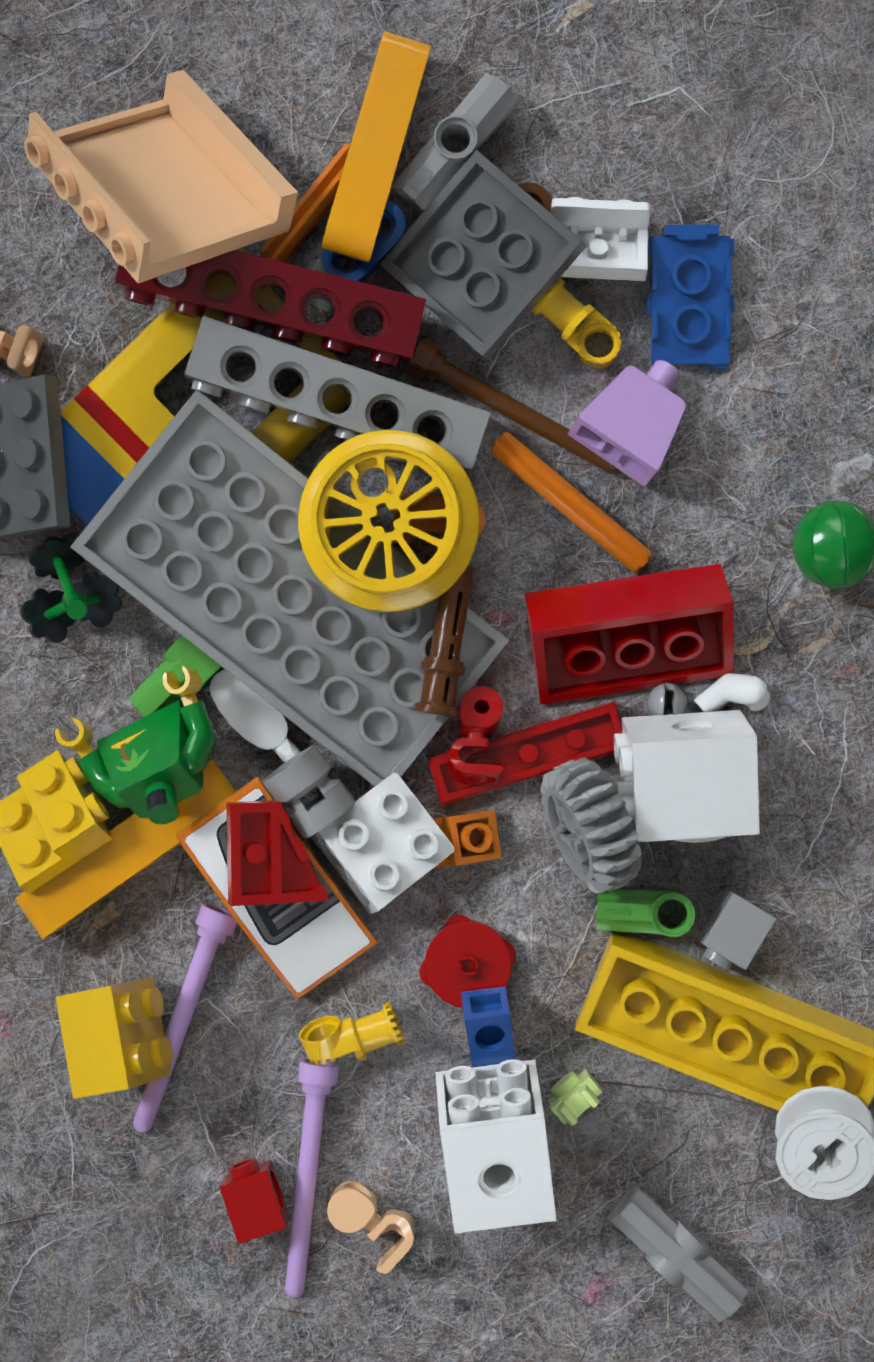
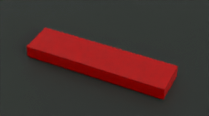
M616 701L490 739L488 753L469 755L465 763L503 764L506 766L501 780L494 786L462 784L455 781L447 767L449 752L428 758L441 806L547 774L553 771L554 767L570 760L575 761L585 757L590 761L613 754L614 734L622 733V720Z

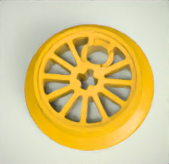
M379 430L364 433L346 440L330 451L311 473L303 490L298 512V531L302 550L309 566L320 582L342 600L357 607L378 612H399L414 609L433 601L450 589L461 577L471 561L476 548L480 527V513L476 493L460 463L447 450L432 440L415 433L399 430ZM390 460L407 463L398 484L393 470L387 464ZM415 469H422L432 478L430 483L407 499L401 500ZM374 470L384 472L388 477V488L379 496H365L361 490L363 477L368 472ZM349 475H352L350 485L356 500L337 491L338 487ZM435 490L441 491L446 505L444 509L410 512V507ZM334 499L362 511V515L358 517L328 519L330 504ZM383 507H388L392 513L400 512V518L393 521L395 530L387 532L382 526L375 527L374 521L381 518L380 509ZM447 519L443 539L435 538L411 526L412 521ZM363 525L361 531L338 547H333L329 535L331 528ZM408 533L438 548L435 555L425 565L420 562L404 539ZM367 537H371V541L357 570H352L342 561V555ZM397 542L416 568L414 573L400 578L395 577L393 544ZM384 543L386 578L375 579L367 577L366 571L379 544Z

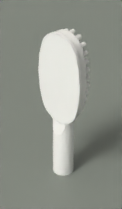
M226 669L216 673L211 680L210 694L219 712L232 728L258 748L272 749L284 763L301 752L287 737V722L282 713ZM316 786L310 791L315 793L319 788Z

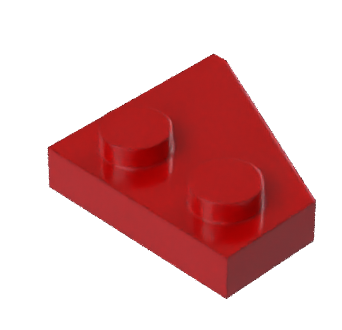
M280 801L226 802L229 905L244 906L328 901V893L315 874L308 860L309 856L301 840L297 839L291 827V821Z

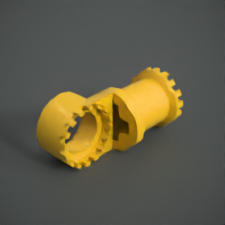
M559 278L531 311L535 315L543 314L562 331L561 338L578 352L579 358L585 365L595 369L609 367L616 361L620 353L622 341L620 332L590 304L584 306L564 288L565 282ZM592 333H605L611 338L613 349L607 356L601 358L593 357L586 351L584 344L587 337Z
M391 1002L383 1004L382 1010L354 1020L352 1017L340 1020L336 1016L317 1018L305 1025L299 1033V1039L309 1061L316 1065H320V1061L323 1065L327 1064L326 1059H330L333 1062L335 1058H340L351 1052H354L356 1058L361 1061L367 1058L368 1052L394 1042L398 1046L406 1043L401 1026L396 1027L400 1022L399 1019L394 1021L397 1018V1014Z

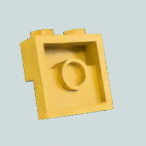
M56 750L18 775L16 778L21 788L0 801V847L19 887L28 894L113 839L104 823L110 817L109 813L95 793L89 794L85 786L89 780L77 763L78 759L75 756L67 759L59 750Z

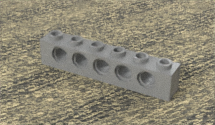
M206 316L202 317L184 374V378L193 380L191 389L194 391L198 390L203 394L220 398L223 390L241 396L240 406L264 414H268L271 406L289 412L287 421L316 430L317 424L320 422L337 428L335 437L345 441L364 433L383 430L377 428L370 419V410L376 402H386L395 411V422L387 430L407 431L418 434L419 422L424 417L433 418L440 424L442 429V435L437 444L447 450L465 471L473 469L491 413ZM242 354L251 359L254 364V375L252 378L244 382H238L229 377L226 371V362L233 355ZM284 370L295 372L302 382L299 395L293 398L281 396L274 386L276 374ZM338 386L347 393L349 404L343 413L334 414L324 407L322 395L327 387Z

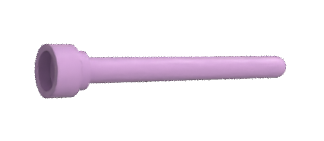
M202 903L195 923L199 925L197 934L200 936L165 1032V1037L169 1040L173 1052V1060L170 1065L171 1073L219 943H225L227 936L233 935L237 924L228 909L209 903ZM170 1076L147 1083L133 1120V1126L137 1132L146 1133L152 1128Z
M302 1058L299 1062L298 1081L302 1083L301 1091L306 1093L285 1281V1292L291 1298L300 1297L305 1289L325 1097L331 1094L332 1086L337 1085L339 1063L336 1061L331 1062L329 1059H326L327 1064L324 1065L321 1061L320 1065L312 1064L308 1058Z

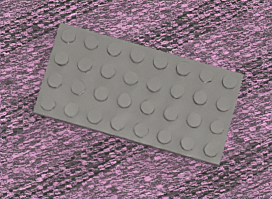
M196 390L71 545V548L374 787L392 773H398L401 777L448 718V716L414 711V704L419 702L421 698L425 671L420 669L421 661H424V656H430L439 597L425 605L406 611L378 612L352 605L327 589L309 566L299 538V504L308 478L200 391ZM332 500L328 519L355 517L338 502ZM363 525L331 528L329 535L333 547H338L361 531ZM367 537L342 555V561L352 570H357L371 541V537ZM384 543L379 544L366 571L367 577L375 579L386 578ZM393 548L395 577L400 578L414 573L416 568L412 562ZM469 608L467 609L459 660L464 662L463 667L466 670L465 675L459 677L455 707L459 705L465 693L474 686L509 641Z

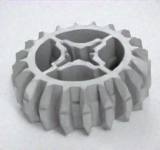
M583 757L554 767L553 771L545 774L540 790L542 793L541 803L545 808L544 817L549 823L550 833L557 843V849L561 851L565 864L570 866L573 876L580 879L581 884L595 894L616 890L627 885L629 880L636 878L638 871L641 869V849L637 844L639 835L634 830L633 818L628 814L625 807L626 801H623L619 796L617 786L610 782L608 773L601 770L599 765L593 760L589 761Z

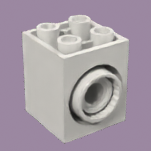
M741 710L622 718V733L614 734V754L616 764L619 763L621 777H624V781H617L616 786L619 796L623 801H626L625 807L628 814L633 818L634 830L639 835L637 842L674 840L699 843L719 840L726 836L760 834L757 735Z
M511 1059L495 1065L479 1067L457 1066L448 1071L435 1072L440 1135L454 1234L557 1221L545 1118L535 1060L520 1061Z

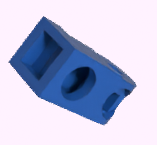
M506 986L461 992L472 1066L495 1065L506 1060L515 1059Z

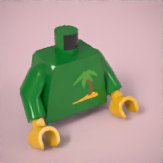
M182 666L185 683L181 688L179 687V680L174 673L166 671L162 678L164 688L169 693L179 695L182 703L178 700L97 740L98 749L93 750L90 745L93 738L91 728L76 718H72L79 728V735L75 740L70 742L67 734L60 728H56L55 731L56 739L61 745L77 751L81 757L77 763L99 795L118 808L129 807L139 818L149 817L150 821L155 824H167L174 821L179 814L177 803L200 792L203 788V770L206 768L216 745V736L204 701L198 702L196 697L201 688V677L194 669Z

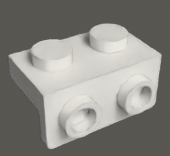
M580 197L552 199L551 214L587 245L561 277L629 281L646 280L648 270V225L651 214L650 203L633 202L626 199L617 201L588 200Z

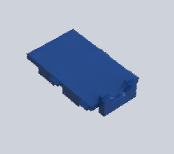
M719 224L664 225L662 236H651V239H648V257H651V296H646V313L651 314V365H654L658 360H662L671 365H709L710 369H727V365L730 364L731 313H734V295H730V256H734V239H730V236H718Z

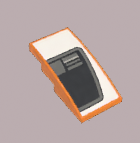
M256 777L176 834V837L233 918L292 995L298 1000L378 942L374 934L348 902L342 889L316 857L310 844L306 839H302L292 824L291 827L297 839L301 840L315 874L328 893V901L231 906L228 904L226 802L274 800L261 780Z

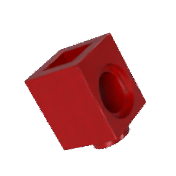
M251 1158L228 1168L230 1174L224 1176L219 1188L238 1244L285 1229L290 1215L272 1161L258 1164L256 1158Z

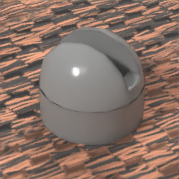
M665 683L654 687L647 697V708L651 716L663 715L665 690L673 691L672 714L685 713L687 697L679 686Z

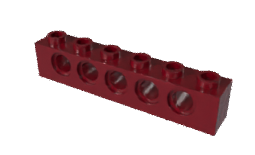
M237 250L184 267L186 269V277L181 284L174 287L163 285L157 277L137 283L123 266H118L115 285L119 290L126 291L125 300L141 305L154 306L155 299L174 303V312L202 319L205 311L225 316L224 323L247 331H253L254 324L274 328L273 337L293 343H302L303 336L321 340V349L336 354L350 356L352 348L371 353L369 361L394 368L399 367L400 360L409 362L413 358L426 303L425 298ZM217 274L230 276L236 284L234 293L226 299L212 297L206 289L211 277ZM267 286L278 288L284 295V305L274 312L262 310L255 299L259 290ZM313 299L326 300L333 309V318L325 324L311 322L305 314L306 304ZM362 311L375 313L381 321L380 333L372 337L361 335L354 326V317Z

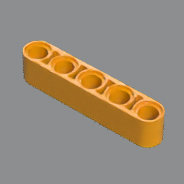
M384 31L330 212L321 249L367 263L370 262L431 45Z
M211 760L203 770V788L199 793L177 803L179 814L174 821L167 824H155L150 821L149 817L139 818L134 813L109 831L113 838L112 840L30 894L24 891L14 900L42 940H44L180 845L176 837L178 832L236 791L215 761Z

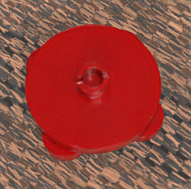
M456 914L446 921L445 927L431 940L426 951L425 960L420 965L419 975L422 982L430 986L439 998L450 1005L463 1008L461 992L506 986L510 977L511 966L516 960V951L509 941L503 940L490 926L477 921H471L465 915Z

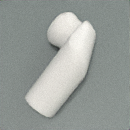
M728 673L720 677L697 696L693 702L701 712L719 711L729 702L744 704L751 711H759L768 705L770 694L766 683L757 676Z

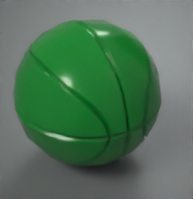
M829 501L810 509L798 523L793 537V553L801 572L815 584L832 589L853 586L864 580L874 569L873 518L862 507L847 501Z

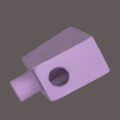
M662 360L656 361L647 375L634 366H627L581 412L567 435L645 487L662 465L686 408L685 401L671 392L680 379V373L673 365Z

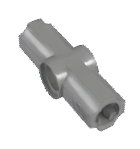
M486 73L455 111L438 123L434 130V136L392 184V189L400 196L402 201L414 211L422 214L475 150L479 151L519 104V98L500 78ZM460 136L469 145L462 152L452 153L446 150L442 144L448 137Z
M637 1185L621 1197L608 1217L616 1227L646 1254L645 1258L652 1267L675 1288L678 1289L681 1286L718 1322L721 1323L724 1319L731 1317L741 1307L745 1296L749 1292L747 1287L710 1254L712 1252L711 1249L689 1226L680 1219L676 1222Z

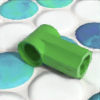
M181 636L164 654V662L128 699L146 717L178 700L182 703L179 695L169 693L164 688L162 678L166 671L172 672L177 676L179 687L181 688L185 683L182 666L194 669L201 677L202 684L198 691L200 693L211 684V680L216 673L224 668L184 636Z
M618 888L603 893L600 892L597 896L596 930L662 934L668 937H679L687 933L694 924V906L685 894L675 889ZM667 900H678L685 906L684 919L674 926L664 925L658 919L659 907Z

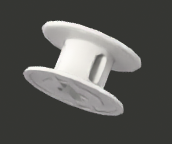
M817 1086L801 1090L786 1100L776 1118L775 1135L777 1138L775 1159L781 1176L793 1189L810 1198L825 1200L848 1197L864 1188L874 1175V1121L871 1111L859 1097L841 1088Z

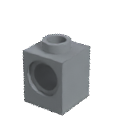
M726 889L697 937V940L707 947L703 956L729 971L733 963L746 970L776 918Z

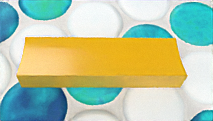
M611 931L596 974L576 1020V1031L777 1111H780L786 1100L796 1093L817 1086L841 1088L859 1097L868 1108L874 1096L873 1029L631 933Z

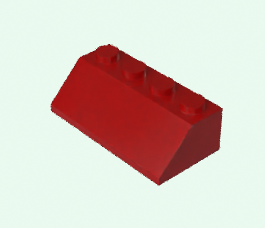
M721 564L525 593L528 631L540 705L653 688L665 683L680 684L720 678L725 674L734 673L733 600Z

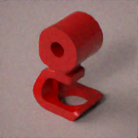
M473 687L462 697L458 715V731L467 738H459L454 742L449 750L447 761L448 771L458 783L494 786L499 783L504 774L506 766L503 764L465 763L469 755L488 753L489 740L486 738L494 734L500 725L504 709L503 701L498 692L490 687Z

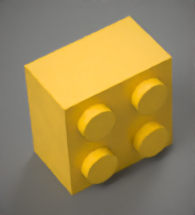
M154 977L56 996L73 1099L127 1090L172 1075L170 1065L173 1060V1052L169 1040L164 1035L161 1018L164 1011V1002L160 990L156 987Z

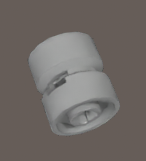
M316 745L301 751L262 781V784L274 800L280 801L282 805L287 804L289 807L287 815L292 826L302 839L311 837L343 815L355 803V800L340 779H330L328 777L331 766ZM317 786L322 794L305 805L300 797Z

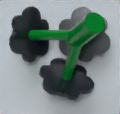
M56 536L49 537L42 546L33 548L28 554L29 563L34 566L36 576L43 578L50 575L53 579L60 580L64 591L54 590L48 593L45 589L39 588L32 593L31 600L22 604L20 615L26 623L30 624L29 632L34 638L40 639L45 636L51 643H60L67 637V627L72 626L75 620H90L96 627H106L111 623L113 613L120 611L122 608V600L117 596L119 585L105 574L99 576L95 571H88L83 575L82 582L72 584L70 575L73 572V567L80 566L84 562V558L71 548L77 537L69 536L63 539Z

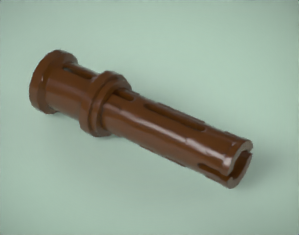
M467 566L456 583L439 596L430 656H424V661H421L420 669L425 671L421 698L419 702L414 704V711L448 717H458L459 710L455 707L459 677L464 676L466 670L463 667L464 662L459 660L472 577L475 571L474 567Z

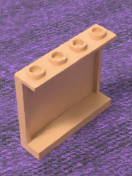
M184 70L167 74L163 100L57 131H53L37 112L29 113L28 137L24 141L25 153L29 162L44 174L54 186L58 196L71 205L82 218L85 227L97 235L110 250L116 263L123 266L137 283L290 231L298 191Z

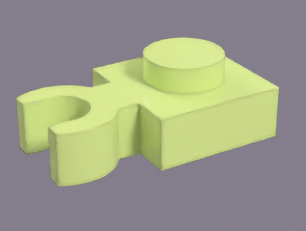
M586 1069L578 1076L572 1071L552 1087L551 1092L554 1096L548 1101L551 1110L563 1124L568 1123L570 1126H574L578 1122V1117L590 1107L594 1109L599 1104L600 1100L597 1096L602 1093V1090Z

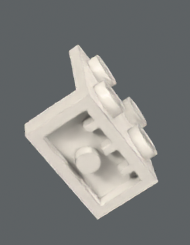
M398 773L389 775L355 801L354 805L343 815L310 837L369 915L381 910L454 852L452 843Z

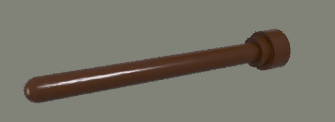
M423 338L419 343L405 373L421 382L425 378L432 382L438 379L607 473L619 471L609 462L567 435L570 429L445 361L447 356L439 352L441 347Z

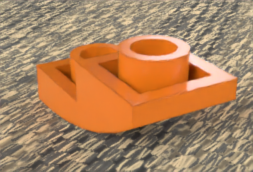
M495 810L432 818L454 846V852L433 869L502 858Z

